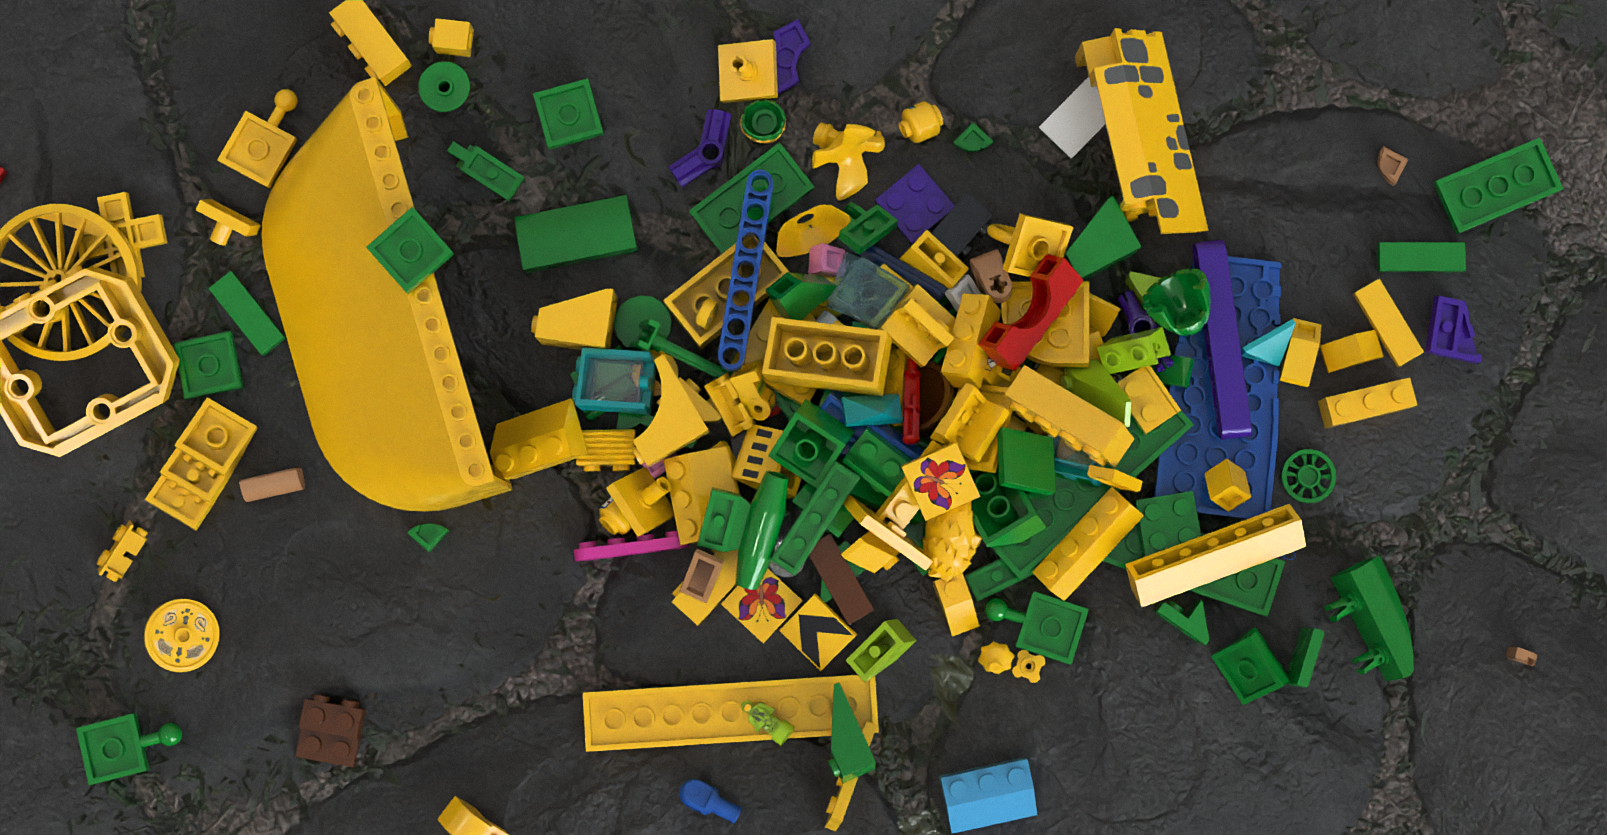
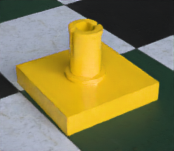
M773 39L718 45L720 101L722 103L778 98L776 42Z
M647 467L613 482L606 488L637 537L675 517L673 507L665 496L672 489L670 482L665 477L655 480Z

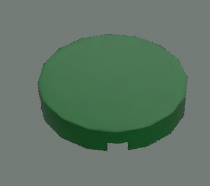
M639 295L629 298L620 306L615 315L614 328L617 338L625 347L628 348L631 342L639 340L638 336L642 329L638 326L641 321L647 319L660 323L661 325L657 333L667 337L666 340L671 334L672 321L668 309L661 301L652 296Z

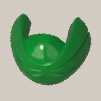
M1192 268L1191 271L1189 269H1182L1176 271L1175 274L1171 273L1170 277L1164 276L1158 280V283H1154L1146 291L1147 294H1144L1142 299V305L1146 313L1155 322L1168 331L1180 336H1188L1200 332L1209 318L1211 305L1210 287L1206 275L1199 269Z

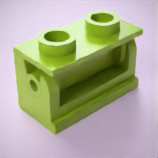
M1163 327L1111 338L1097 347L1102 365L1109 374L1158 364L1157 358L1171 355Z

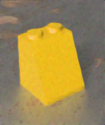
M607 288L539 308L538 316H533L531 332L535 333V338L541 345L582 350V348L610 349L618 297L614 289Z

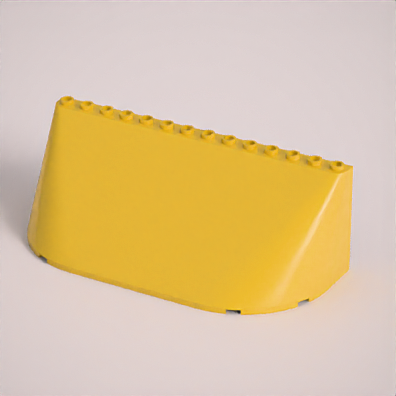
M373 77L360 81L351 88L288 162L276 179L264 210L262 249L311 425L318 445L329 464L352 488L380 504L408 511H440L462 506L513 489L510 480H502L496 477L494 466L490 465L434 272L412 292L407 294L366 248L411 207L415 209L395 143L397 140L408 138L401 110L377 78Z

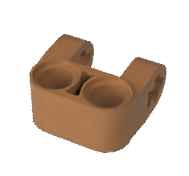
M998 249L969 259L971 278L981 294L990 295L995 303H1003L1011 296L1012 283L1008 273L1002 269L1004 262Z

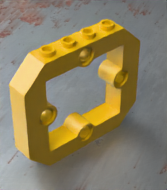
M81 265L74 267L64 273L67 277L66 279L57 283L54 278L40 285L39 289L41 292L31 296L29 292L13 300L15 306L5 310L4 306L0 307V414L19 445L58 457L168 400L180 361L133 278L94 266L85 269ZM98 291L115 320L108 328L107 335L109 341L118 348H131L150 383L121 398L107 393L96 397L89 402L86 408L87 416L55 431L35 397L42 388L40 376L32 370L25 369L20 371L2 340L34 323L43 324L56 319L61 315L64 307ZM41 300L49 304L50 312L48 315L43 314L39 309V302ZM121 325H126L131 329L132 336L130 339H126L121 335ZM19 379L27 382L29 386L27 393L19 389ZM100 403H104L109 407V417L100 413Z

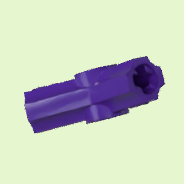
M707 109L699 147L668 166L681 188H684L708 171L719 168L722 165L732 114L722 110ZM709 148H714L719 152L718 157L714 160L705 159L703 154Z

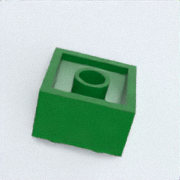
M805 399L794 413L768 457L815 488H818L855 431L845 427V424Z

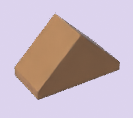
M696 549L680 592L707 603L725 561Z

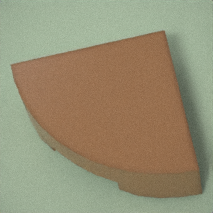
M1383 146L1378 153V168L1382 177L1394 186L1408 159Z
M1508 647L1506 653L1508 659L1529 666L1535 665L1538 656L1519 647Z

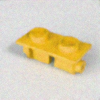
M728 372L704 386L732 437L754 426L756 422L753 416H749L730 381Z
M131 520L128 521L126 526L121 524L112 538L115 540V543L110 550L105 549L96 562L99 565V575L102 576L104 571H107L106 577L110 580L117 582L118 578L122 579L133 560L124 556L125 552L127 551L136 556L147 541L146 535L148 532L141 527L133 530L134 525Z

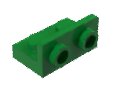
M869 426L842 460L847 468L868 481L874 491L879 494H885L888 497L905 476L901 465L912 461V459Z

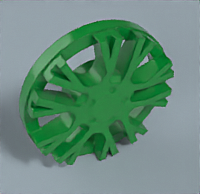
M1304 449L1293 453L1286 459L1281 469L1280 477L1283 489L1294 500L1302 503H1316L1325 499L1332 492L1336 483V470L1332 461L1324 453L1313 449ZM1307 454H1311L1310 465H1307ZM1298 456H1300L1302 460L1301 467L1297 466L1293 462V460ZM1317 457L1325 461L1320 468H1317L1314 463ZM1288 467L1296 469V474L1287 471ZM1329 468L1330 474L1321 476L1320 471ZM1287 476L1295 477L1296 482L1289 486ZM1322 478L1330 480L1327 489L1319 483ZM1299 484V485L1302 486V487H1301L1300 490L1295 494V493L1293 492V490H1294V489L1297 487V485ZM1316 486L1322 495L1317 496L1313 487ZM1306 488L1310 490L1311 499L1302 498L1303 491Z

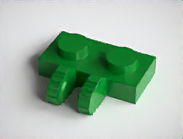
M850 202L844 208L845 213L850 216L851 220L847 226L840 230L838 239L860 255L895 230L898 220L878 204L866 212L859 205L857 206L856 203Z

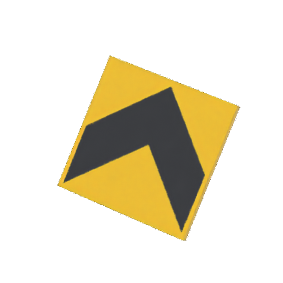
M816 593L779 630L820 671L857 635Z

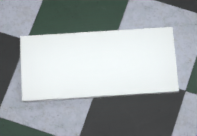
M1089 77L1039 126L1071 159L1105 125L1097 87L1091 88Z

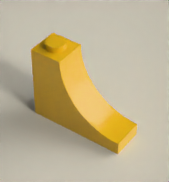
M664 354L654 359L660 374L662 389L658 411L648 428L640 436L632 440L636 446L632 449V452L640 465L645 462L649 468L709 433L708 428Z

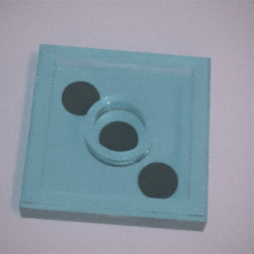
M862 257L828 297V303L868 328L877 330L908 293L910 286L908 283Z

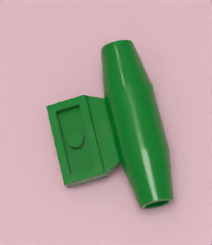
M766 471L751 503L741 494L714 487L711 489L697 546L725 553L738 549L735 583L742 588L757 590L771 562L770 559L774 555L785 515L789 479L788 476L782 473Z

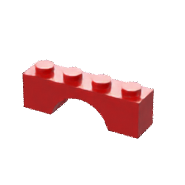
M1046 254L1030 275L1033 294L1031 304L1024 316L1011 324L995 321L978 343L997 366L1016 371L1024 363L1033 347L1042 339L1043 334L1051 323L1058 318L1061 310L1070 298L1076 294L1077 289L1084 280L1065 258Z

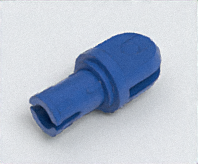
M690 779L680 787L679 796L681 801L687 807L705 816L712 812L734 824L742 810L741 806H737L720 797L719 789L701 780Z

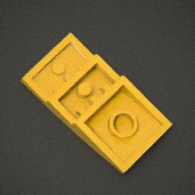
M207 397L175 443L176 449L161 469L160 478L145 500L197 531L234 472L256 432L257 426Z

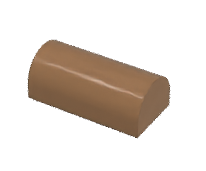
M300 466L246 478L239 482L243 498L246 502L305 489L303 470Z

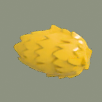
M971 501L926 521L925 536L922 538V550L933 561L928 567V575L930 577H938L944 582H948L952 577L961 575L971 564L970 560L976 553V549L982 540L973 523Z

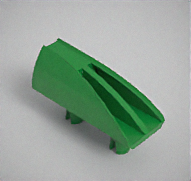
M1380 554L1369 557L1331 576L1330 578L1341 598L1325 606V611L1338 608V611L1330 616L1329 619L1332 622H1337L1342 617L1350 614L1369 649L1367 652L1352 659V664L1366 661L1356 672L1364 675L1369 670L1378 666L1386 682L1403 679L1412 675L1414 671V656L1408 623L1397 591Z

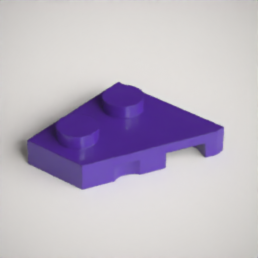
M1435 296L1425 353L1474 364L1481 363V354L1476 353L1472 337L1476 336L1473 326L1469 322L1466 301Z

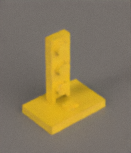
M932 440L921 456L943 446ZM906 476L903 477L876 513L851 495L845 500L843 505L859 524L921 568L927 570L933 562L932 559L903 530L920 509ZM888 517L892 521L887 522L885 518Z

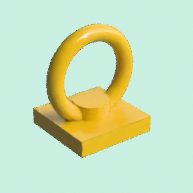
M1020 213L1016 227L991 224L987 228V233L990 237L1010 245L1002 269L1009 273L1030 277L1046 254L1064 258L1073 226Z

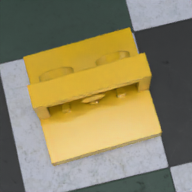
M917 284L914 285L878 329L887 331L895 345L916 364L924 367L938 349L948 347L953 341L954 337L951 334L956 318Z
M965 383L930 439L936 441L941 446H946L956 441L963 456L980 462L1008 417L1009 412L1005 407L986 400L974 385Z

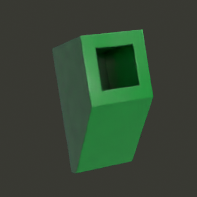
M787 272L765 291L780 316L785 319L803 320L814 308L828 300L838 288L834 283L821 275Z

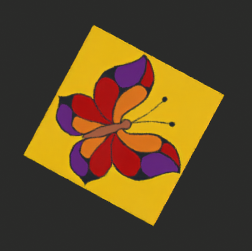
M956 441L901 465L925 521L980 497Z
M767 569L757 590L737 586L721 605L764 644L803 600L774 573Z

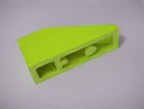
M1098 359L1089 360V367L1064 368V376L1061 377V387L1119 420L1125 427H1130L1131 400Z

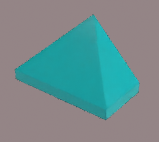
M1291 319L1242 347L1241 356L1280 366L1296 323Z
M886 394L883 397L869 395L841 398L845 427L898 424L903 422L899 394Z

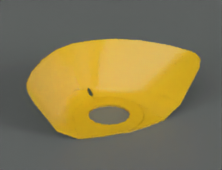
M818 205L804 211L783 224L778 232L776 253L778 257H793L810 253V248L821 243L828 245L839 236L840 230L849 224L851 218L848 214L832 205ZM813 214L810 220L804 223H797L801 217Z

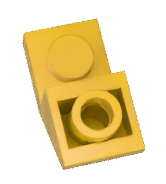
M1293 318L1296 325L1282 360L1280 381L1308 387L1320 345L1322 325Z

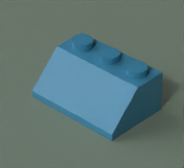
M1025 757L939 775L951 834L1037 815L1033 781L1028 759Z

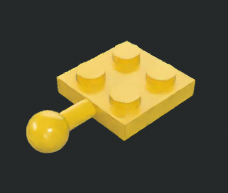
M282 89L276 93L274 98L276 107L267 122L245 111L217 159L220 163L269 189L298 141L296 137L277 128L285 113L295 109L298 103L296 94L289 89Z

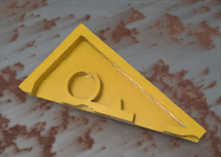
M866 721L862 733L868 746H870L877 725ZM838 777L836 785L840 786L837 796H831L826 809L829 817L825 828L836 832L842 823L858 777L843 784L840 777Z

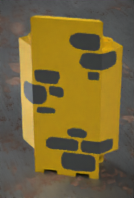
M1114 28L1110 36L1082 42L1075 55L1077 67L1087 66L1091 88L1097 87L1123 197L1119 206L1127 221L1137 220L1138 215L1149 213V217L1157 216L1161 234L1209 231L1162 32L1154 31L1146 34L1145 30L1131 29L1126 33H1122V29Z

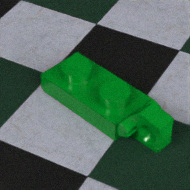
M453 141L447 150L450 155L459 160L456 166L463 173L508 202L511 201L525 180L524 176L478 146L474 147L470 144L466 150Z

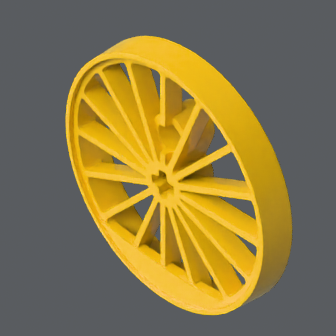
M68 204L41 205L18 214L0 229V262L44 278L43 281L0 283V287L40 286L54 278L56 282L57 278H61L62 281L67 278L64 274L65 272L79 265L82 267L105 240L116 245L120 253L92 266L101 268L123 258L127 277L133 278L140 292L142 290V278L137 256L125 235L112 222L90 210ZM38 218L55 222L57 260L37 221ZM30 222L51 267L16 236V232ZM63 225L77 229L67 260L65 259ZM84 232L97 236L96 241L74 264ZM11 239L47 273L3 258L1 254L8 241ZM41 290L31 294V296L38 294ZM96 291L89 294L96 298L102 299L99 293ZM85 297L78 300L109 328L112 322ZM41 300L39 302V309L43 314L47 315L46 306L48 303ZM77 301L70 304V307L89 346L75 351L71 350L69 305L63 308L60 316L45 323L38 345L22 335L27 327L6 338L17 348L30 355L54 361L84 358L112 344L107 333L101 339L95 341ZM12 303L10 305L5 306L4 308L5 310H7L15 306V304ZM61 321L63 351L47 349L45 346L52 325L55 322ZM121 325V335L126 331L128 326Z

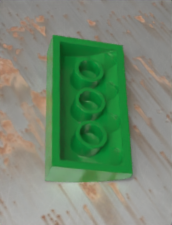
M627 195L514 217L522 267L525 273L638 251Z

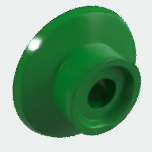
M445 61L437 62L429 66L422 73L418 86L419 94L429 108L439 112L452 111L460 107L467 99L470 91L469 78L466 72L457 64ZM443 85H450V89L447 92H441Z

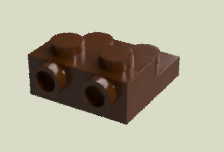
M313 694L312 699H305L299 724L301 731L295 757L355 767L367 709L360 708V702L342 699L341 704L330 702L331 697Z

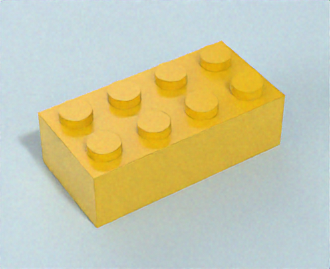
M748 236L743 240L742 244L745 248L753 249L757 247L759 240L754 236ZM766 242L764 243L754 307L768 297L765 290L789 272ZM736 243L663 300L665 306L700 350L722 332ZM744 264L738 269V274L744 278H748L754 273V268L748 264ZM738 293L734 296L733 303L739 307L745 306L750 298L745 293ZM710 298L719 303V308L709 328L705 329L696 324V316L703 302Z
M772 317L762 375L771 383L883 397L892 339L889 333L884 330Z
M1025 365L1005 393V396L1012 402L1010 407L1018 412L1017 415L1030 424L1033 421L1041 426V430L1053 438H1056L1058 435L1073 450L1080 452L1082 449L1089 455V459L1101 467L1108 464L1116 468L1134 440L1122 422Z

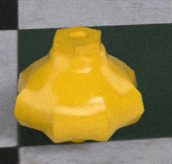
M993 641L991 644L981 647V655L978 658V662L983 665L986 672H993L999 675L1003 671L1011 669V662L1015 655L1009 650L1007 644H999Z

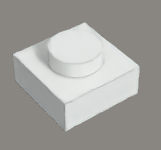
M963 275L952 289L948 288L945 292L946 297L956 312H958L963 293L981 294L970 275Z

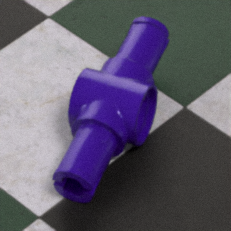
M1133 291L1125 292L1128 302L1123 295L1117 298L1118 303L1128 318L1127 324L1129 325L1130 334L1140 332L1145 326H1151V329L1159 328L1146 311L1142 309ZM1169 356L1157 358L1158 364L1154 366L1157 372H1162L1166 370L1162 361L1168 368L1174 362Z

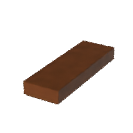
M828 534L818 541L809 557L848 625L871 613L874 609L846 560L841 555L842 553L831 534Z

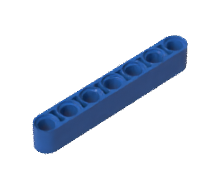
M764 170L752 172L748 176L718 350L719 363L723 369L729 372L740 370L746 358L773 195V179ZM762 179L768 183V188L765 191L758 192L753 189V183L756 180ZM752 208H759L764 213L763 217L759 220H752L747 214ZM748 236H754L759 240V244L756 248L748 249L743 246V240ZM744 264L751 265L754 268V273L748 278L741 277L738 274V269ZM736 294H747L750 298L749 302L745 306L739 307L735 305L733 298ZM739 321L745 326L742 334L732 335L728 331V327L732 322ZM729 350H735L740 354L739 361L735 364H728L723 360L724 354Z

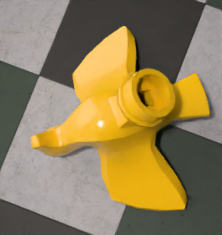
M821 122L813 136V144L818 145L821 149L813 152L812 167L815 169L827 163H837L840 168L836 185V198L839 201L849 198L868 183L867 168L864 164L862 153L865 151L876 153L883 151L885 147L884 137L881 131H877L875 134V130L858 124H847L845 130L839 132L830 123L825 124Z

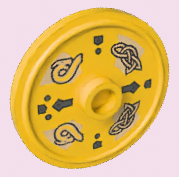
M174 599L162 604L151 614L144 630V643L151 659L160 667L173 672H188L201 667L213 656L219 642V626L214 614L202 603L191 599Z

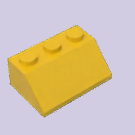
M568 399L498 423L490 449L496 477L502 480L516 479L588 455L573 399Z
M730 446L663 459L667 480L672 488L670 496L680 545L697 543L712 487L740 494L737 480L731 478L734 464Z

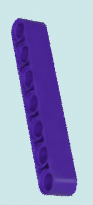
M1223 239L1193 243L1194 268L1204 272L1210 287V314L1206 324L1203 326L1218 436L1220 440L1250 437L1251 419L1226 245Z

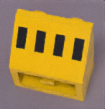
M755 424L747 429L731 478L754 489H758L766 471L782 473L789 477L787 499L796 496L802 479L768 457L783 430Z

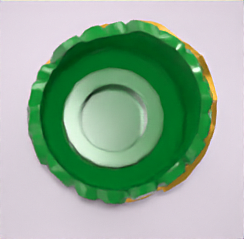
M756 100L754 103L746 106L744 114H742L740 119V126L742 132L750 140L769 144L776 141L784 132L786 117L783 109L774 101Z

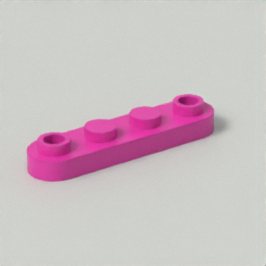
M678 531L665 532L666 538L654 539V534H647L639 537L636 536V542L625 543V538L607 540L608 545L596 547V541L579 543V549H575L573 552L574 561L580 562L689 548L690 544L680 545Z

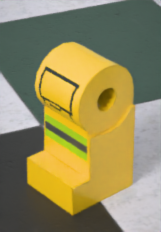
M762 359L744 364L740 370L733 372L730 377V381L750 417L753 416L755 420L759 421L768 418L777 400L776 395L767 387L762 377L764 364Z

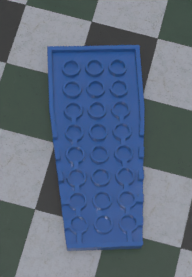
M1227 256L1240 349L1280 325V262ZM1192 261L1191 270H1192V268H1194V262H1193V261ZM1203 327L1200 332L1193 335H1178L1174 355L1192 358L1194 364L1189 387L1183 388L1168 385V392L1181 411L1194 425L1158 456L1153 497L1193 491L1197 513L1249 519L1271 511L1279 422V398H1277L1279 384L1278 366L1242 357L1251 419V436L1220 440L1216 426ZM1225 459L1230 460L1245 471L1251 493L1250 499L1229 512L1210 500L1205 479V472Z

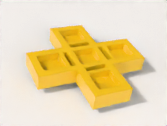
M127 192L97 197L100 215L112 222L128 239L137 256L141 278H144L145 274L140 249L167 244L162 215L156 214L134 219L129 193ZM84 232L78 249L79 258L96 241L97 236ZM105 240L88 260L104 256L111 257L120 252L116 245ZM123 258L110 263L111 272L127 276Z

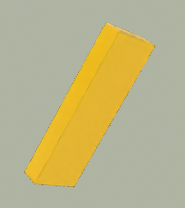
M1380 279L1353 293V296L1397 368L1424 353Z

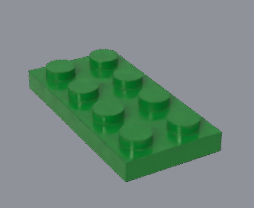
M1540 137L1433 182L1456 235L1563 190Z
M780 142L689 210V214L720 254H723L737 243L748 176L752 172L764 170L773 179V195L768 224L814 190V185ZM759 179L753 183L752 187L755 191L762 192L768 188V183L765 180ZM752 208L748 211L747 216L752 220H759L763 217L764 213L759 208Z

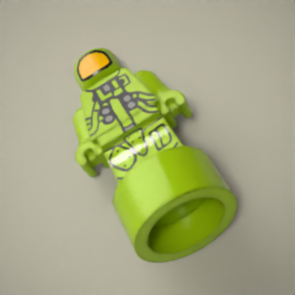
M749 700L743 701L741 704L742 710L750 713L748 721L754 726L756 732H760V729L763 728L772 736L771 739L780 746L785 743L795 728L786 720L782 721L772 714V711L775 710L774 707H769L761 702L754 707V704Z

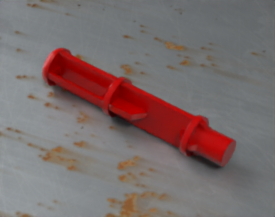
M909 358L907 359L906 370L903 373L902 441L908 445H915L920 441L921 373L918 371V364Z

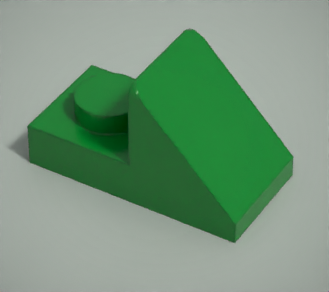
M1196 600L1186 616L1183 615L1185 610L1172 601H1169L1168 604L1159 602L1153 611L1198 644L1207 645L1209 635L1202 600Z

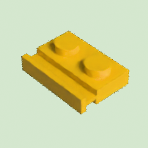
M1151 366L1138 368L1117 383L1131 400V416L1144 435L1181 411Z

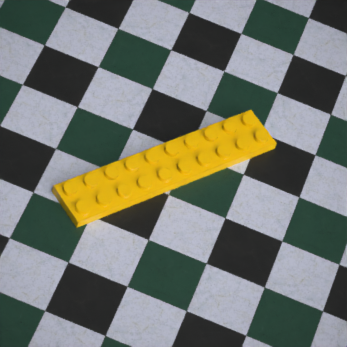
M858 675L584 692L583 709L586 752L772 740V736L766 730L761 728L760 732H756L754 726L748 721L750 713L743 711L741 705L743 701L746 702L747 700L751 701L754 707L760 702L769 707H774L775 710L772 711L774 716L782 721L786 720L795 728L788 739L831 736L833 689L836 683H840L861 731L867 721L877 725L875 733H879L875 676L867 682H864Z

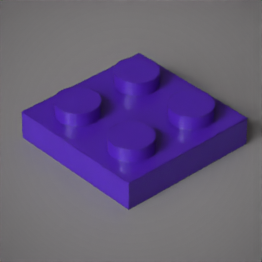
M919 164L875 199L876 204L898 220L896 228L911 245L926 230L929 231L946 217L955 207Z

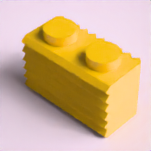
M635 429L582 430L588 455L576 458V465L583 467L584 472H600L601 466H612V471L625 472L630 471V466H636V457L632 452V449L636 447L632 441L636 438Z

